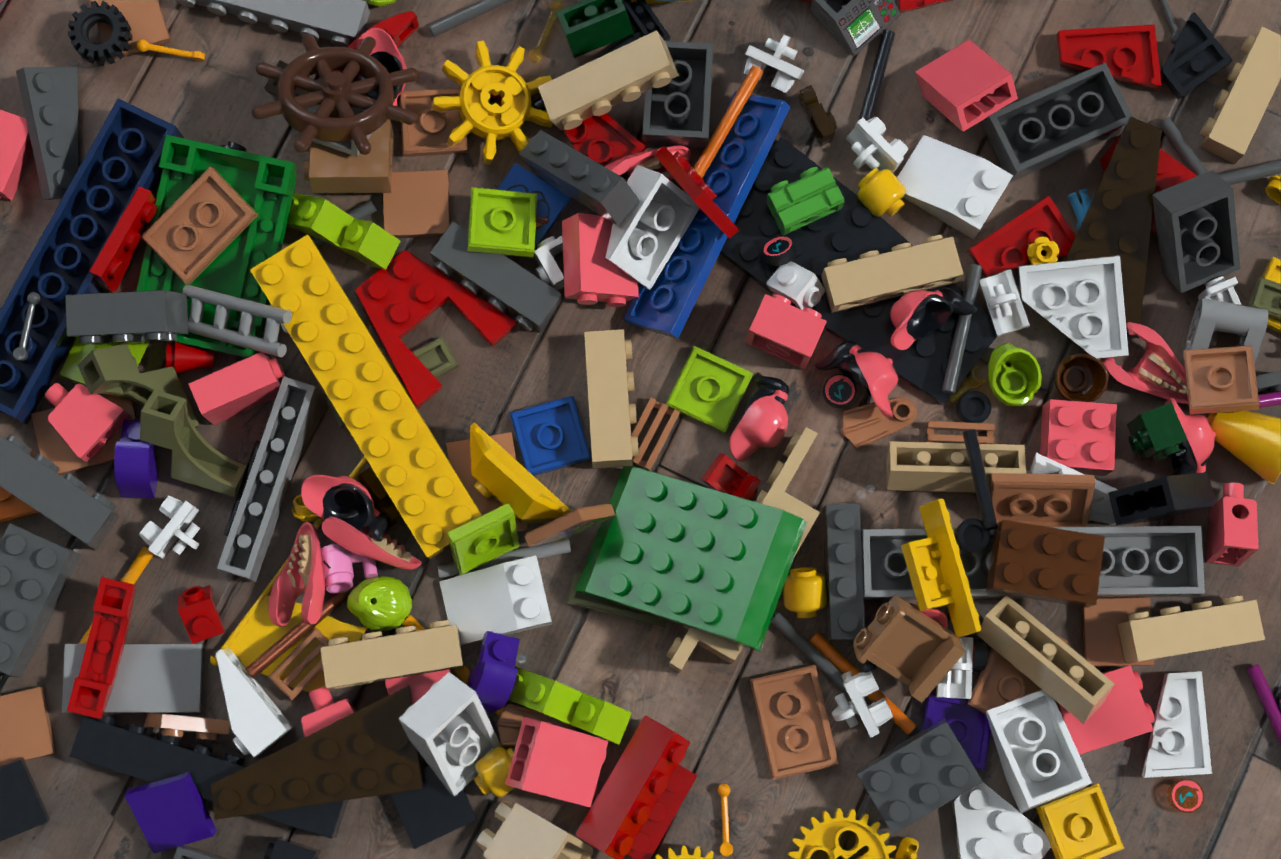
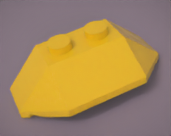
M475 422L470 426L471 474L476 481L473 487L488 500L493 496L501 504L499 507L509 503L514 511L515 519L517 518L522 524L548 523L572 511Z

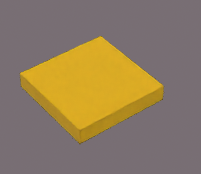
M1099 783L1036 807L1056 859H1100L1124 849Z

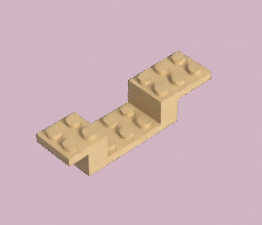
M808 427L805 428L802 435L797 432L794 433L783 455L788 457L785 464L778 461L766 482L772 487L768 493L761 490L755 501L787 511L803 518L807 522L796 554L820 513L785 492L818 434ZM684 625L683 627L688 630L683 640L677 637L666 656L672 659L668 667L680 673L696 644L730 664L736 660L743 646Z

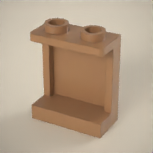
M894 595L889 603L881 605L875 615V619L867 629L863 628L859 631L853 644L855 655L859 662L864 664L869 660L908 686L911 696L921 703L965 654L960 638H957L953 632L896 595Z

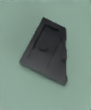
M1194 12L1187 19L1160 71V75L1179 100L1228 66L1233 60L1196 12Z

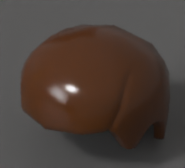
M1075 354L1064 358L1055 369L1054 384L1059 395L1068 401L1094 402L1107 389L1109 375L1104 364L1094 356Z

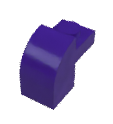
M124 419L120 442L116 441L114 457L115 479L121 497L155 498L159 476V466L155 458L156 445L140 440L141 420Z
M491 631L484 633L478 666L469 672L467 686L477 693L484 710L496 712L503 708L508 701L518 669L515 668L520 639Z

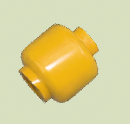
M875 168L857 185L860 188L857 194L858 199L875 217L882 216L885 213L891 217L905 205L901 199L906 193V188L889 169L879 171L878 168Z
M813 567L790 570V575L787 576L783 586L785 608L791 612H796L797 618L816 617L817 611L825 608L827 605L825 576L817 573V569Z
M498 746L476 762L475 769L478 775L473 779L484 795L491 792L494 796L501 798L515 788L505 784L514 753L511 747L506 750L504 747Z

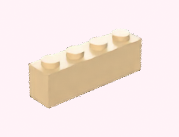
M1261 27L1254 36L1249 34L1240 50V52L1244 53L1241 63L1235 62L1228 74L1227 79L1231 81L1228 90L1222 89L1213 106L1218 110L1214 118L1209 117L1200 133V135L1204 136L1200 148L1233 164L1244 156L1281 79V35L1264 27Z
M656 30L538 86L550 120L562 131L564 129H574L581 125L583 120L592 116L604 115L619 103L634 101L641 96V93L651 88L664 87L671 82V79L679 75L666 42Z
M935 235L924 239V244L911 247V243H902L892 247L891 252L879 254V251L875 250L861 254L858 260L847 262L846 258H841L829 262L828 267L824 268L821 277L831 313L903 296L914 290H928L959 282L964 274L954 238L943 239L942 235Z
M624 329L584 332L593 469L633 466L632 456H639L638 436H631L630 424H637L636 404H629L628 392L635 391L633 371L627 372L626 359H632L631 339L625 340Z
M889 442L886 459L887 490L976 493L965 443ZM979 444L989 488L992 473L1026 474L1025 445Z
M1008 595L985 615L981 624V631L977 635L1083 724L1104 703L1115 683Z
M1242 595L1222 599V606L1213 607L1212 601L1191 604L1192 611L1181 612L1180 606L1160 609L1161 616L1150 618L1148 611L1128 615V622L1118 624L1125 663L1129 664L1265 640L1257 600L1244 602Z
M444 620L429 623L430 629L416 631V626H407L395 629L396 635L383 637L382 632H371L362 634L361 641L349 642L348 637L328 640V646L320 647L326 689L333 690L381 682L386 679L464 668L457 625L450 626V621Z

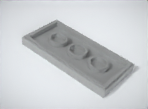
M65 644L62 695L63 713H73L68 712L67 708L75 677L79 676L87 644ZM125 644L104 713H201L204 645Z

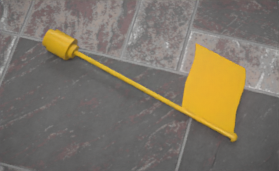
M363 456L349 475L350 478L355 479L368 461L365 456ZM320 516L313 524L316 530L324 521ZM287 560L220 648V650L230 648L245 667L250 665L302 620V604L295 602L291 619L286 626L275 625L269 616V594L275 579ZM327 616L315 626L329 640L348 637L349 642L359 641L362 638V634L368 629V627L341 622L330 616ZM312 630L261 673L269 676ZM315 638L278 677L283 681L320 641ZM321 652L288 686L295 688L322 660ZM211 655L210 663L214 666H218L216 655ZM323 669L303 691L312 692L326 686Z

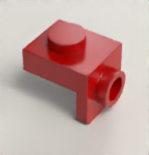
M719 453L701 478L713 490L750 501L756 495L757 487L761 483L759 478L748 474L723 453Z
M210 585L202 588L200 586L191 587L178 596V612L192 644L225 633V627L213 601V591Z

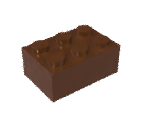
M1001 520L997 523L998 528L994 529L986 592L1085 608L1097 604L1105 536Z

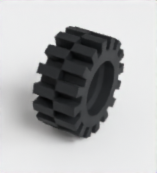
M96 1L90 2L91 8H87L84 4L80 6L83 11L81 14L76 11L72 14L75 21L69 20L68 26L71 31H68V37L71 39V44L79 55L89 63L94 64V61H96L99 66H105L104 61L107 60L111 65L116 63L114 57L118 56L121 60L125 56L122 53L123 49L129 51L131 46L128 41H132L131 27L116 6L112 4L110 7L104 1L99 6ZM98 23H107L112 28L110 39L102 44L92 43L88 37L89 30Z

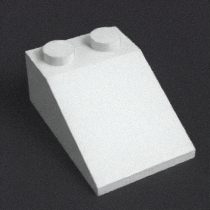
M923 135L897 178L906 188L904 199L974 240L1013 175L982 157Z
M637 164L627 180V184L640 202L619 226L613 223L605 258L650 290L700 207L663 174Z
M536 555L501 563L439 582L447 619L450 621V626L457 625L461 646L483 641L484 633L487 631L509 635L552 625Z
M230 648L221 649L216 653L231 729L236 735L233 741L244 755L251 753L255 757L263 753L289 732L293 726L258 682L246 672V667Z
M450 672L440 681L433 684L430 690L414 705H411L399 718L410 741L454 797L478 775L475 769L476 762L496 747L501 746L477 693Z
M1044 690L986 711L1005 778L1020 813L1081 790L1092 783L1056 701Z

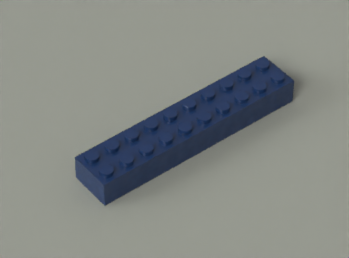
M119 98L116 100L0 309V412L26 425L28 424L31 414L34 413L75 338L67 336L65 295L99 294L102 288L89 271L138 187L141 186L154 194L160 183L163 171L159 167L165 136L170 135L184 138L175 125ZM31 292H36L40 295V302L35 306L26 345L28 358L25 361H18L14 358L13 352L20 344L29 305L27 296Z

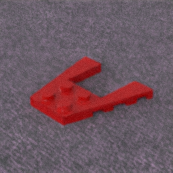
M407 250L402 251L392 259L386 270L380 269L355 289L356 297L417 409L442 389V384L401 341L410 331L447 301L457 309L491 347L517 327V322Z

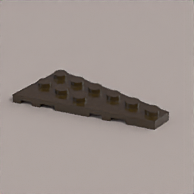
M1129 117L1064 260L1072 261L1120 256L1126 324L1127 322L1141 324L1154 206L1152 194L1155 193L1162 133V129L1134 117Z
M408 685L211 784L214 819L218 820L423 789L419 751L410 741L399 721V718L412 705L410 686Z

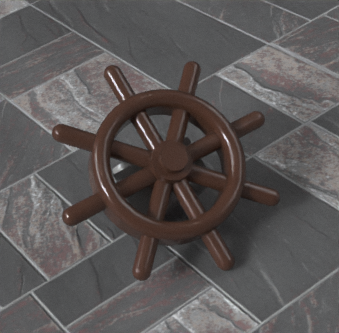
M306 34L302 38V43L307 52L292 60L285 69L264 62H260L256 66V72L259 75L279 81V101L255 106L252 109V116L255 119H264L282 114L288 124L297 130L298 139L294 143V148L299 153L305 152L310 144L315 142L357 157L359 154L367 155L371 152L369 138L388 118L408 125H413L417 121V116L414 112L393 105V86L415 81L418 78L417 70L408 68L389 73L377 59L370 56L376 46V41L373 37H366L356 50L346 47L319 48L314 36ZM332 70H341L342 73L332 72ZM318 73L321 78V81L310 78L309 76ZM357 74L366 78L364 80L352 82ZM296 87L309 91L307 94L293 97ZM376 90L379 94L377 100L361 95Z

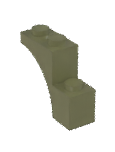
M127 343L92 350L78 364L90 395H118L128 398L143 407L154 389L187 399L182 381L178 378L173 366L139 373L136 359L132 356ZM187 399L190 419L195 428H197L199 423L196 413Z
M154 389L141 410L140 440L172 450L171 478L235 497L242 484L247 465L223 455L199 434L190 419L187 399Z

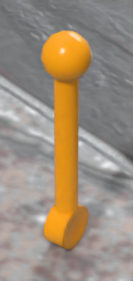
M144 39L139 40L136 44L140 52L150 50L191 58L198 62L205 60V54L199 51L190 52L153 45Z
M721 784L717 788V792L721 796L723 839L719 849L723 856H730L733 852V846L729 843L728 795L731 789L727 784Z

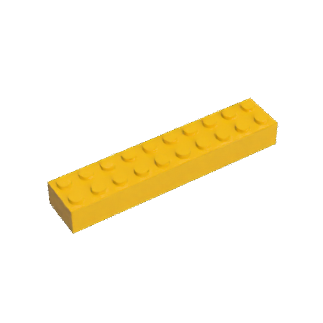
M306 235L256 265L250 271L272 306L292 312L291 321L288 324L283 323L426 557L431 559L450 547L448 532L483 515L310 236Z

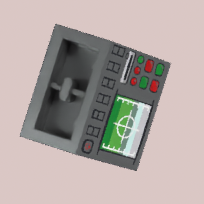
M812 0L810 13L853 57L901 14L894 0Z

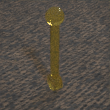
M559 0L551 3L552 11L536 48L529 52L532 62L536 63L542 59L541 50L555 20L556 11L563 9V4Z

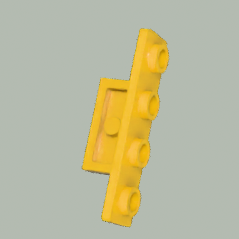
M937 499L921 505L919 510L928 538L901 545L919 610L921 612L947 605L957 638L980 632L979 614L973 602L969 580L964 571L960 549L955 540L950 522V514L944 499Z

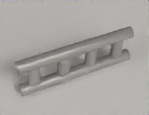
M186 285L183 288V294H187V298L192 299L188 319L189 333L278 357H283L286 354V345L278 343L277 340L280 322L288 324L292 319L291 311L191 285ZM205 303L216 305L213 325L202 323ZM230 309L241 312L238 332L227 329ZM255 316L267 319L264 339L252 336Z

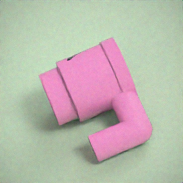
M330 544L321 548L326 591L329 593H343L353 588L352 579L354 578L352 563L363 564L365 579L378 576L375 559L355 554L339 544Z

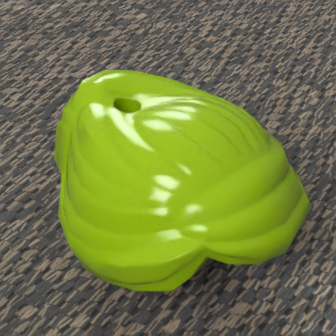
M1011 343L1001 344L995 348L989 360V386L996 398L1007 406H1023L1028 404L1041 386L1042 374L1036 358L1029 351L1015 347Z
M377 576L362 581L351 590L348 595L347 608L361 624L369 629L386 631L403 624L405 618L411 612L412 599L408 587L401 580L389 576Z

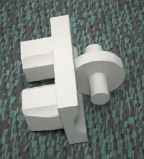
M785 34L780 42L768 38L765 47L775 51L774 56L749 45L746 51V55L749 57L746 61L744 73L748 74L753 65L762 69L764 73L768 64L778 69L771 86L785 93L793 86L796 78L801 79L804 70L781 60L783 55L794 60L798 52L787 46L790 37Z
M878 117L868 121L864 118L860 119L855 124L852 132L846 137V140L852 145L851 149L858 155L853 163L858 169L866 163L872 170L878 168L879 171L889 169L894 173L904 160L903 156L907 152L908 147L900 139H894L889 144L882 137L886 127Z
M1011 269L980 279L984 297L998 337L1030 326Z
M168 496L161 504L159 511L171 519L164 529H161L155 523L149 521L139 533L141 538L150 546L148 550L162 559L171 548L179 555L187 545L196 550L200 544L193 537L200 530V527L194 524L192 520L200 510L187 501L183 503L174 497Z
M959 637L965 654L936 686V697L971 699L973 637Z
M850 671L842 674L843 684L852 701H847L843 693L835 697L838 707L832 712L834 720H846L848 726L852 728L858 725L855 714L858 713L870 737L879 734L878 726L893 718V715L885 698L870 705H867L864 696L879 690L872 672H862L854 676Z

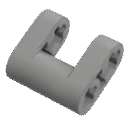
M1200 298L1188 331L1185 350L1208 349L1213 331L1236 334L1238 339L1235 347L1252 345L1255 365L1268 324V310Z

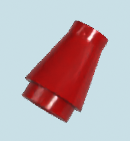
M175 341V344H167L166 368L173 366L176 373L214 368V350Z

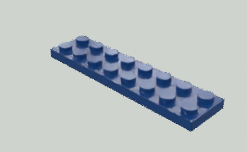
M734 92L726 110L728 109L730 103L732 102L737 92ZM750 95L702 178L717 195L714 199L715 203L733 223H735L790 109V106L784 100ZM701 209L698 210L652 288L649 290L640 284L638 288L639 297L632 300L623 319L629 325L673 338H679L727 239L723 231Z

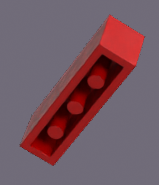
M645 715L575 835L610 857L623 859L632 849L634 839L643 824L649 819L652 808L660 794L666 790L671 775L677 765L684 759L686 750L691 742Z

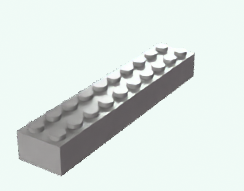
M1201 526L1051 527L1105 536L1097 598L1195 597L1205 594ZM863 529L861 531L864 601L891 600L894 595L903 600H916L901 545L928 538L925 529ZM989 530L990 540L983 550L977 553H966L960 549V557L965 574L969 580V588L973 599H1003L1006 596L1005 594L986 592L994 530ZM1008 595L1011 599H1029Z

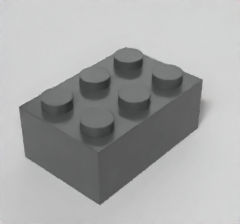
M665 41L679 76L671 79V82L664 87L651 88L645 91L642 144L651 147L685 146L688 149L704 150L708 144L714 44Z
M1214 170L1152 194L1162 274L1180 293L1241 269L1233 188Z
M160 290L65 295L67 336L79 337L80 343H92V345L112 344V342L144 343L145 339L157 340V342L177 341V335L188 334L187 294Z
M945 718L857 769L859 779L893 834L983 782Z

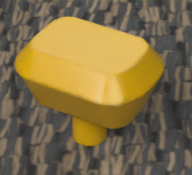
M911 837L902 839L896 852V859H916V853L919 848L918 841Z

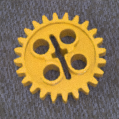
M836 808L834 818H831L827 811H822V822H819L814 817H810L813 828L809 830L800 826L799 829L804 838L802 840L792 838L791 841L799 848L798 851H789L787 855L795 859H810L814 851L823 850L828 859H837L838 856L848 859L860 848L867 846L868 851L855 859H894L889 858V853L896 849V845H885L884 841L890 836L889 832L877 833L881 824L879 821L872 823L870 826L867 825L868 814L864 813L859 820H856L855 810L850 809L845 818L841 808ZM846 830L851 831L856 838L855 845L849 850H843L838 843L840 834Z

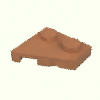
M146 713L144 726L163 728L162 735L183 737L184 730L196 731V738L216 740L217 733H229L230 721Z

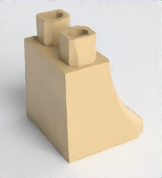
M504 800L500 802L495 810L494 816L503 822L497 833L486 828L476 840L478 846L484 851L483 856L486 859H591L593 854V847L518 803L514 805Z

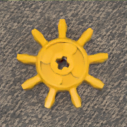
M484 40L478 41L475 47V58L479 68L470 75L449 60L444 63L442 72L461 86L459 96H440L433 98L432 110L459 111L460 118L463 121L460 126L451 132L447 141L450 147L460 143L466 135L472 132L484 138L483 162L490 165L496 154V140L509 137L519 152L530 142L521 131L525 121L545 127L552 126L553 122L550 120L547 111L531 107V95L540 93L538 86L551 81L552 78L548 75L526 83L516 73V70L523 62L524 48L519 46L511 54L509 64L504 67L491 65L489 51ZM489 100H491L492 102L498 100L500 102V105H498L497 103L490 105Z

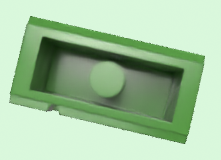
M818 167L810 168L800 174V180L789 184L788 180H785L770 188L771 193L768 194L766 202L783 236L843 208L845 203L844 197L828 167L820 171Z

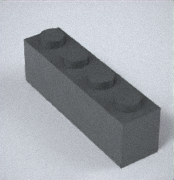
M542 130L519 153L537 177L618 226L640 202L623 177Z
M452 222L430 252L432 260L435 262L433 267L447 277L453 274L461 279L460 285L471 293L477 295L480 292L488 297L487 303L500 312L504 313L507 310L516 316L514 321L524 329L531 331L534 328L541 333L562 303V293L503 254L467 251L468 231Z
M860 503L826 504L822 509L824 566L827 587V641L852 642L859 631L865 628Z

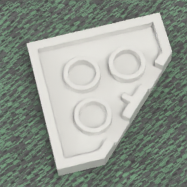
M1119 255L1018 266L1021 299L1095 358L1129 355Z
M984 782L952 801L959 859H1042L1051 848L1047 835L1043 830Z

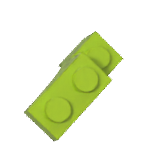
M299 193L293 194L286 227L304 232L331 244L368 266L387 269L401 242L399 239L373 222L353 218L327 199Z
M515 666L518 672L508 699L509 701L620 744L632 712L582 693L550 678Z

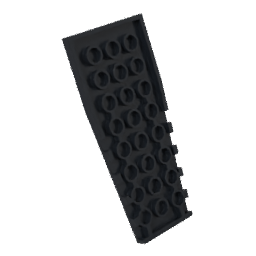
M782 137L770 149L734 224L739 231L730 239L727 237L720 252L722 256L772 295L776 293L771 291L766 283L779 266H772L766 263L762 247L770 239L783 235L766 202L768 194L771 193L770 188L785 180H788L789 184L801 179L800 174L810 168L818 167L819 171L822 170L819 165ZM835 179L836 185L839 187L845 201L843 208L784 235L793 239L797 249V254L791 261L814 273L823 287L821 275L824 268L828 267L829 262L841 258H846L847 262L860 259L859 256L866 252L878 250L879 254L891 252V248L896 245L909 243L881 216H873L860 202L857 195L837 179ZM955 283L926 290L933 292L940 288H950L963 296V291ZM826 291L824 292L819 303L812 309L822 315L821 319L827 321L825 327L828 332L837 338L841 337L845 341L857 343L865 352H877L886 358H891L896 374L910 382L912 387L918 391L922 390L933 397L940 405H943L952 394L942 392V387L958 319L956 312L951 314L942 327L927 333L922 340H915L908 349L898 350L891 344V337L896 327L892 323L890 312L894 303L902 296L831 313ZM976 302L974 306L977 308V311L971 317L956 388L997 337L991 316Z

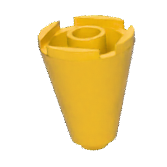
M1251 411L1210 413L1207 420L1212 431L1216 433L1214 440L1265 481L1275 484L1281 474V418Z

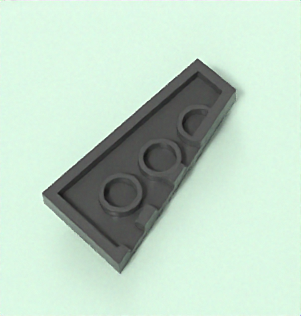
M78 67L21 68L16 73L43 200L62 199L78 171Z

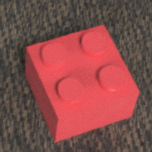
M765 294L749 329L745 344L805 370L827 321L821 319L822 315L811 308L804 307L801 310L790 305L791 301L784 296L773 294L771 297Z
M1050 399L1042 406L1040 455L1085 475L1106 476L1113 472L1115 466L1117 404Z

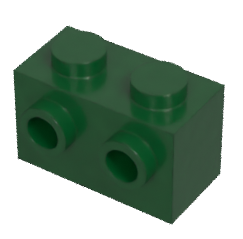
M582 0L556 11L563 34L574 58L634 34L622 0Z
M1172 402L1142 413L1127 424L1131 434L1128 437L1130 447L1135 455H1140L1142 461L1151 457L1154 463L1166 459L1179 452L1180 448L1178 445L1188 440Z

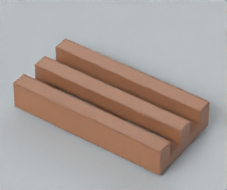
M652 397L631 435L639 437L653 408L659 410L639 448V456H632L633 463L647 471H651L680 415V411L673 410L668 405L661 404ZM667 414L671 417L646 462L642 460V457L664 415Z
M928 421L926 442L965 443L963 435L934 434V430L967 431L974 429L976 432H986V436H977L979 444H994L993 431L995 430V424Z
M315 627L268 678L291 700H294L322 671V660L293 690L288 685L321 652L320 647L328 646L329 639ZM317 638L320 643L282 681L278 676Z

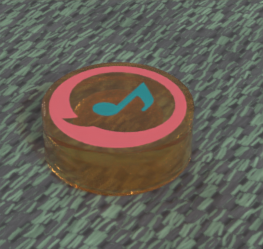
M1178 779L1170 785L1167 797L1170 805L1176 811L1192 813L1202 806L1204 791L1195 780Z

